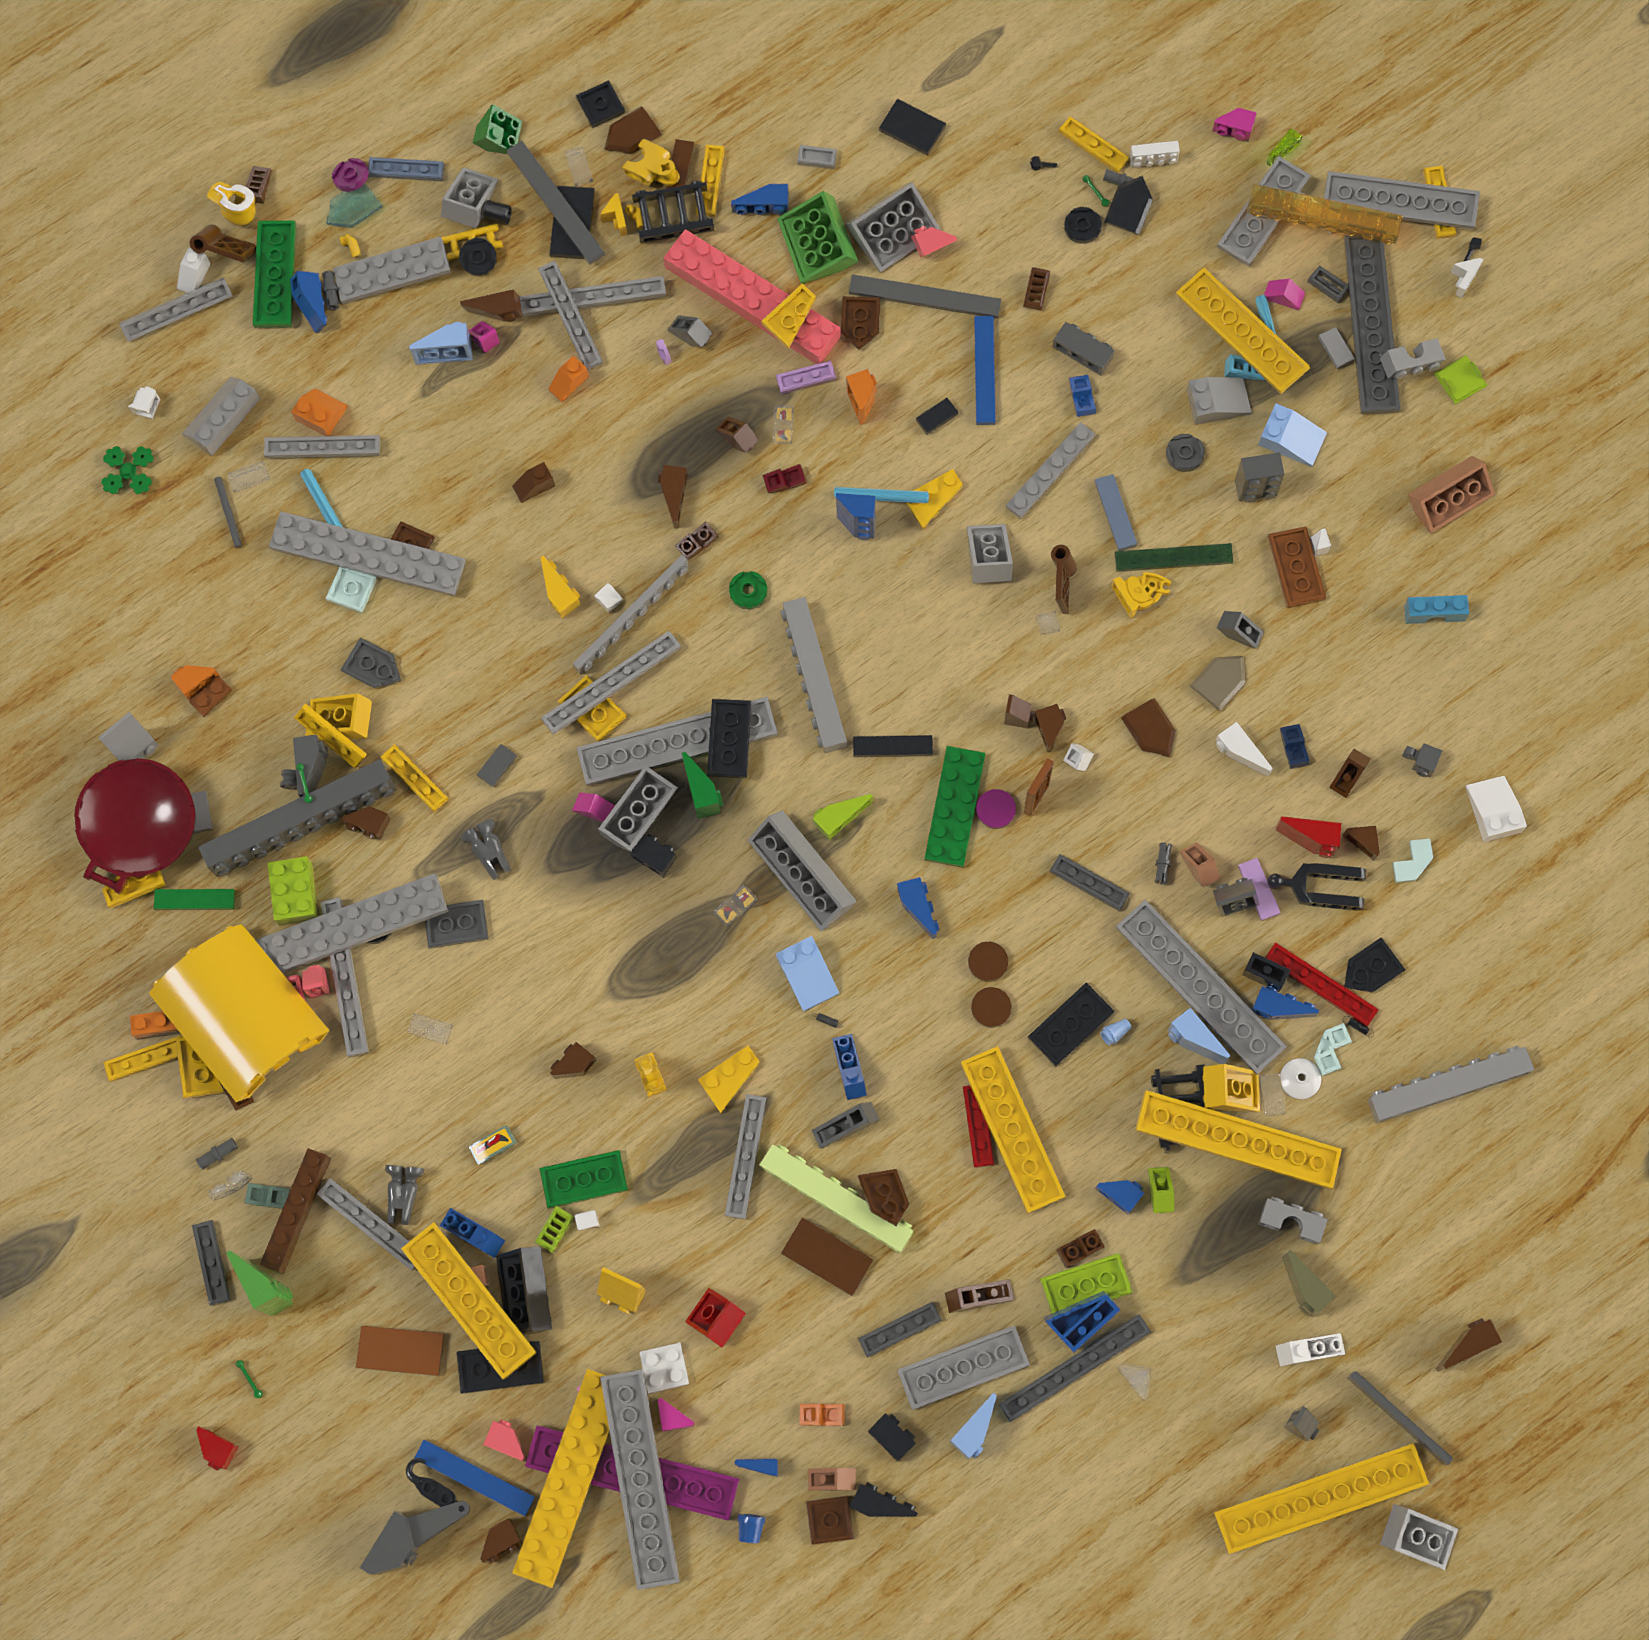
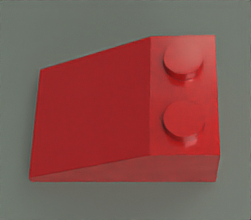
M1281 816L1275 830L1311 853L1318 854L1321 858H1331L1340 847L1342 823Z

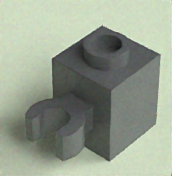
M1423 743L1419 751L1407 746L1402 757L1415 761L1412 770L1416 771V774L1422 777H1431L1442 750Z

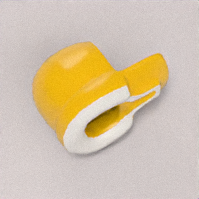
M216 182L209 189L207 198L221 207V215L227 221L237 226H244L254 219L256 213L255 196L249 188L243 185L235 184L231 186L223 182ZM232 195H235L234 203L229 201Z

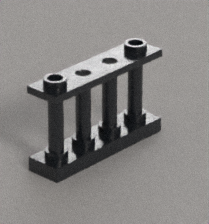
M694 181L690 185L649 192L640 190L632 194L633 204L639 203L643 223L642 230L638 231L640 244L680 237L685 229L692 234L714 231L713 218L709 219L706 217L702 192L707 191L706 182ZM695 193L699 219H697L698 221L690 222L687 218L684 195ZM676 196L680 222L679 224L671 225L668 219L665 198ZM658 200L662 222L659 228H653L650 225L646 201Z
M1204 1064L1196 1065L1194 1071L1190 1074L1161 1077L1160 1070L1155 1069L1154 1075H1151L1152 1088H1156V1093L1163 1095V1084L1196 1083L1197 1091H1194V1094L1168 1097L1184 1102L1199 1103V1106L1205 1108L1203 1099V1067L1205 1066ZM1159 1138L1160 1149L1164 1148V1154L1169 1153L1170 1145H1180Z

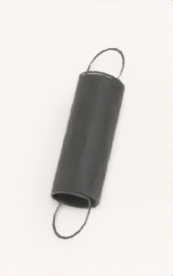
M821 1013L816 1017L817 1021L835 1028L839 1024L838 1020Z

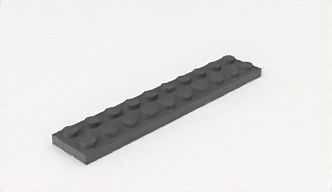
M1383 233L1345 235L1344 246L1360 414L1399 412L1398 380L1396 377L1387 378L1380 357L1386 351L1394 349Z

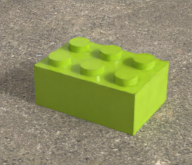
M305 856L268 862L274 921L280 926L305 922L318 917L311 860Z

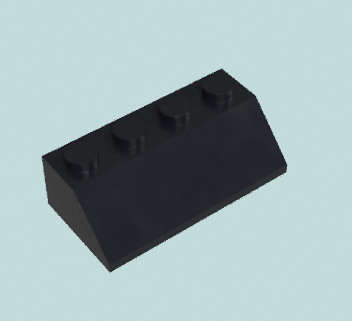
M522 1247L497 1255L496 1262L502 1305L505 1313L523 1336L551 1330L552 1319L549 1310L541 1247Z

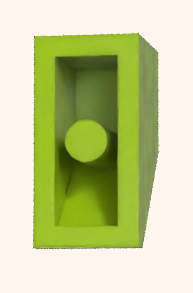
M1169 1167L1148 1168L1153 1213L1174 1212V1189Z

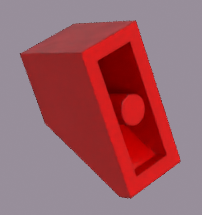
M198 1426L196 1432L203 1459L209 1462V1467L217 1471L220 1468L227 1469L239 1446L204 1427Z

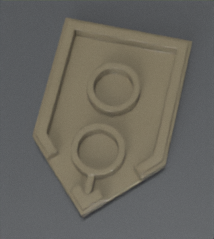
M1243 656L1215 657L1190 687L1221 711L1246 683Z

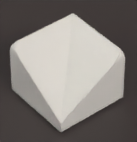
M1325 528L1310 537L1314 556L1328 553L1331 543Z
M609 583L595 595L596 601L609 613L623 601V598Z
M1072 743L1063 761L1076 770L1085 771L1094 754L1082 745Z
M594 1210L576 1214L575 1220L578 1230L594 1226L600 1228L598 1216Z

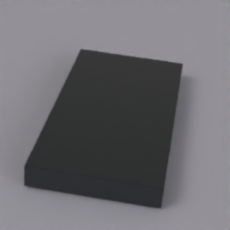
M557 186V189L590 232L595 189ZM553 217L550 257L585 259Z
M712 699L707 777L747 778L751 700Z
M1086 982L1027 1038L1056 1067L1115 1011Z
M540 1341L529 1342L537 1353L504 1380L479 1349L457 1351L460 1394L544 1383Z

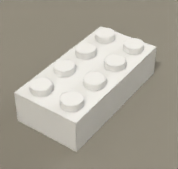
M1178 141L1131 146L1129 156L1131 168L1177 163L1180 152Z

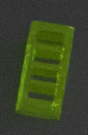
M1292 128L1289 129L1270 152L1266 162L1267 165L1271 166L1278 156L1284 157L1298 147L1301 143L1302 135Z

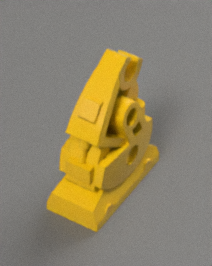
M1143 572L1142 576H1131L1125 581L1121 577L1115 578L1112 581L1111 588L1131 619L1136 615L1137 610H1144L1161 598V595L1168 596L1170 590H1165L1162 586L1170 587L1171 581L1155 573Z
M653 1053L635 1058L634 1062L648 1098L667 1091Z

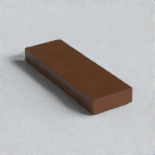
M675 140L671 161H673L680 177L676 184L666 186L665 189L686 185L694 142Z

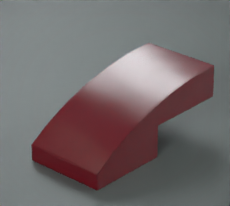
M801 464L785 470L777 469L762 475L768 493L780 492L807 484Z

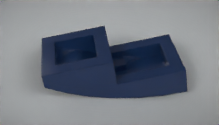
M1300 724L1281 727V738L1290 769L1309 765L1310 759L1304 745L1305 739Z

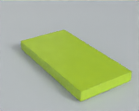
M1119 1253L1040 1278L1051 1314L1102 1291H1105L1112 1300L1133 1293Z

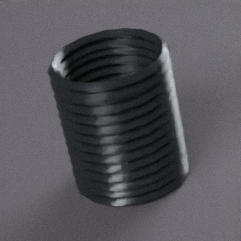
M487 200L483 208V219L507 225L511 218L512 207L504 203Z

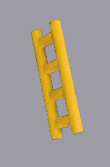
M493 224L441 237L444 244L450 243L452 252L446 253L448 261L459 258L460 250L457 241L470 240L484 234L487 235L488 242L494 246V249L503 248L502 241H496L494 232L499 231L498 225Z

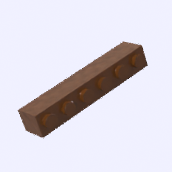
M309 1148L307 1149L260 1262L261 1266L284 1274L331 1161L329 1156Z

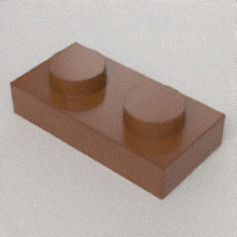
M217 675L189 703L204 717L233 690Z

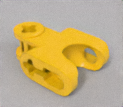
M645 139L638 145L644 158L638 162L626 161L622 166V170L627 177L646 186H650L653 180L666 186H672L678 182L680 177L673 161L669 160L671 157L670 153L665 148Z

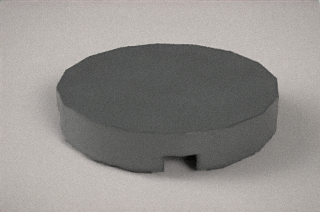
M1190 434L1174 436L1166 447V459L1169 465L1181 472H1189L1196 469L1204 458L1202 442Z

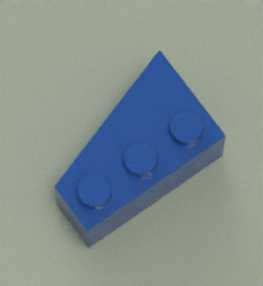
M1102 1291L1044 1317V1320L1064 1343L1075 1352L1117 1314L1120 1308L1105 1291Z

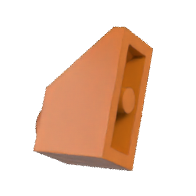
M572 356L559 368L548 390L563 402L589 377L587 367L576 357Z
M186 665L178 668L171 678L187 699L190 700L217 675L219 677L220 675L212 667Z

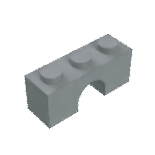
M1438 338L1421 342L1413 349L1415 358L1408 355L1405 346L1386 351L1380 357L1387 378L1396 377V379H1400L1410 373L1417 375L1427 369L1429 371L1438 369L1445 360Z
M1275 1197L1265 1201L1258 1225L1279 1231L1283 1220L1293 1219L1300 1227L1298 1239L1316 1245L1321 1242L1328 1220L1323 1218L1322 1213L1303 1211V1207L1296 1204H1291V1206L1285 1205L1283 1200Z

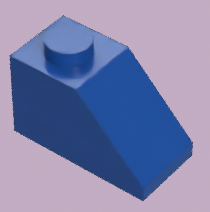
M1129 1180L1099 1183L1095 1188L1127 1215L1144 1195L1142 1186L1135 1181L1131 1183Z

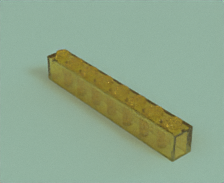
M1257 184L1252 185L1246 210L1247 213L1253 216L1262 215L1272 220H1285L1290 224L1299 223L1309 228L1318 227L1328 232H1341L1347 236H1360L1365 240H1379L1384 244L1396 243L1403 215Z

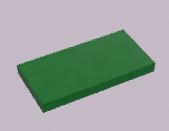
M620 1150L539 1168L548 1209L628 1191Z

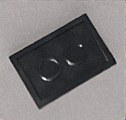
M897 98L881 123L879 131L928 156L946 127V123Z

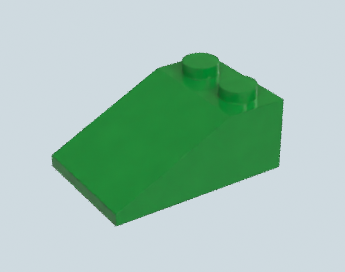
M682 752L698 819L720 814V807H723L720 789L715 790L713 782L686 752Z

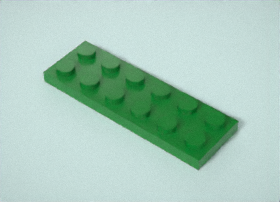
M295 220L258 221L252 323L254 328L292 327L293 297L290 279L294 275L297 225Z
M952 746L946 747L924 861L964 868L986 753Z

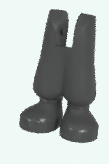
M489 819L477 825V829L482 834L484 842L479 838L475 828L464 832L460 839L464 843H471L473 854L482 863L490 877L496 880L499 876L495 867H493L494 865L500 863L505 873L510 872L511 868L498 836L492 833L495 822L493 819Z
M385 1165L386 1173L392 1177L387 1189V1223L395 1224L397 1209H403L402 1225H409L413 1204L418 1191L416 1180L423 1175L424 1169L417 1167H406L405 1169L402 1166ZM405 1170L406 1182L403 1184L402 1179Z

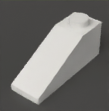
M1237 722L1217 736L1216 746L1220 752H1225L1228 757L1266 776L1271 774L1273 768Z

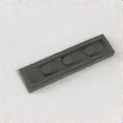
M1059 854L1050 870V873L1119 912L1130 894Z
M210 1220L192 1225L209 1305L213 1306L231 1301L214 1221Z
M932 1301L858 1338L868 1358L941 1322L942 1319Z

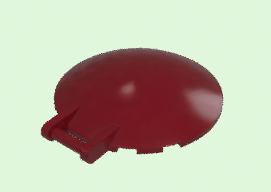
M123 759L109 764L98 773L96 772L88 780L79 794L74 812L77 839L87 856L91 859L83 878L105 885L120 895L130 877H141L157 873L170 866L182 855L193 835L196 812L190 790L173 770L149 759ZM99 867L120 878L118 882H115L96 873L95 870Z

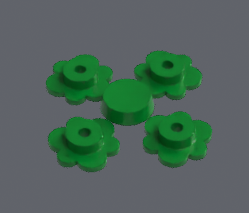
M115 446L112 449H107L106 455L103 456V461L108 463L110 467L115 465L121 467L119 469L120 475L110 473L101 480V484L104 486L103 490L111 494H117L119 489L123 487V477L132 480L130 487L136 494L149 491L148 486L152 484L151 478L147 477L145 473H141L140 476L136 474L135 466L141 465L146 467L148 463L153 462L154 457L151 455V449L139 446L136 452L132 453L134 458L133 464L124 463L125 453L122 452L120 447Z

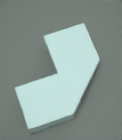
M1430 839L1411 840L1409 846L1412 860L1392 863L1395 883L1417 880L1433 859Z
M1344 1023L1325 1030L1314 1055V1060L1321 1076L1341 1069L1334 1049L1352 1042Z

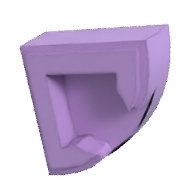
M663 339L656 341L657 351L664 364L671 363L672 361Z

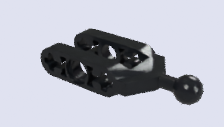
M1303 863L1292 879L1282 878L1277 873L1271 874L1267 879L1268 885L1273 889H1278L1281 886L1291 887L1299 904L1353 911L1364 910L1365 899L1362 897L1306 892L1307 876L1347 881H1365V868Z

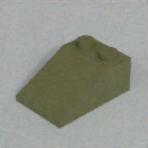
M1289 1250L1282 1258L1297 1302L1300 1304L1299 1309L1306 1316L1311 1315L1314 1317L1336 1295Z

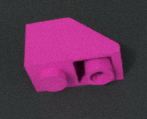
M1237 108L1216 118L1213 132L1222 136L1235 137L1237 140L1249 141L1257 112Z

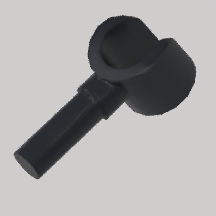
M1039 156L1032 157V161H1030L1031 168L1034 171L1040 170L1042 167L1057 168V163L1041 162Z
M1474 237L1471 239L1463 262L1469 261L1474 249H1480L1481 238Z

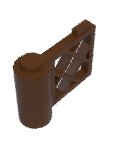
M213 224L207 225L189 241L191 249L196 253L201 254L208 250L243 262L256 252L255 244L222 234L220 228Z
M1060 544L1051 550V558L1057 568L1055 600L1062 613L1069 614L1070 577L1076 573L1077 564L1069 548Z

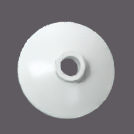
M1301 1058L1293 1059L1283 1067L1280 1074V1083L1283 1090L1289 1096L1296 1099H1307L1313 1096L1320 1088L1321 1074L1317 1066L1311 1061ZM1299 1074H1303L1305 1076L1304 1081H1300L1298 1079Z

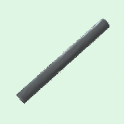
M216 477L214 481L235 548H241V539L222 477Z

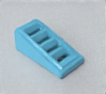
M1230 354L1226 359L1224 377L1265 380L1259 373H1256L1252 366L1249 372L1248 366L1250 365L1241 356Z

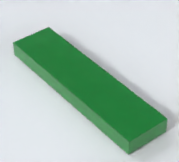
M155 889L153 909L235 910L236 890Z

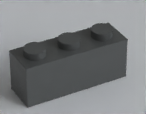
M1068 322L1064 323L1053 339V348L1100 376L1114 356L1115 350L1109 344L1101 343L1092 334H1086L1077 325L1069 324Z

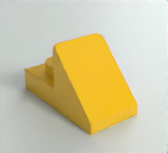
M616 193L600 214L602 223L613 221L615 230H619L620 236L628 235L619 193Z

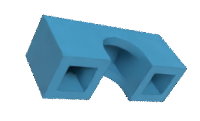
M1468 596L1408 597L1404 604L1406 624L1426 623L1427 620L1438 617L1445 618V622L1465 621L1469 615Z

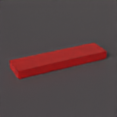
M970 1085L963 1086L974 1168L994 1166L989 1127Z

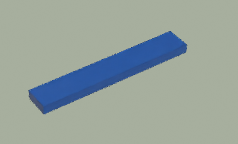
M974 316L976 425H995L993 316Z
M423 1440L414 1459L422 1458L426 1460L425 1465L525 1517L536 1498L427 1440Z

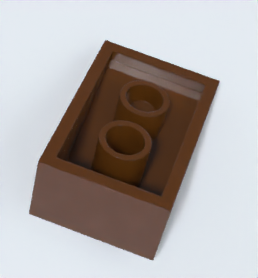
M1481 1318L1468 1324L1469 1329L1462 1332L1436 1367L1437 1372L1502 1343L1491 1319L1484 1321Z

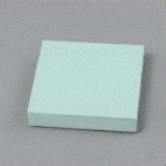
M339 567L325 599L331 603L363 613L376 584L377 577Z

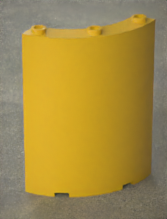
M242 924L234 927L231 925L197 948L192 947L189 949L185 957L177 962L162 978L157 979L153 983L154 987L149 992V995L236 1102L251 1097L256 1089L266 1080L264 1076L270 1070L276 1071L290 1060L289 1056L296 1051L302 1053L320 1044L329 1032V1029Z

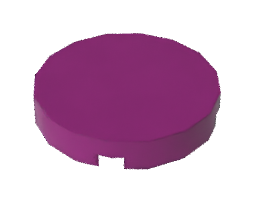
M350 158L346 162L342 161L334 168L332 179L337 189L345 192L354 191L362 187L367 181L369 170L364 161L358 158Z
M992 789L980 796L977 802L976 813L981 823L991 829H1000L1006 827L1013 820L1016 813V805L1009 793L1000 789Z

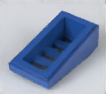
M777 1459L735 1460V1465L775 1477L778 1476Z

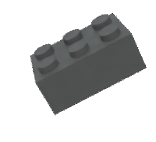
M1280 452L1241 458L1235 477L1239 501L1253 502L1259 498L1268 500L1277 496L1285 475Z

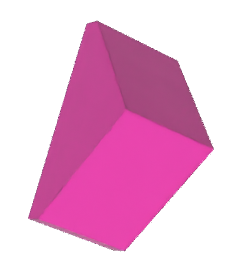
M1288 278L1269 281L1264 295L1268 301L1299 311L1305 292Z
M480 321L468 330L470 337L484 353L500 343L496 330L483 321Z
M579 792L572 811L603 823L615 805L597 794Z
M661 1397L659 1398L658 1406L663 1432L689 1428L696 1424Z

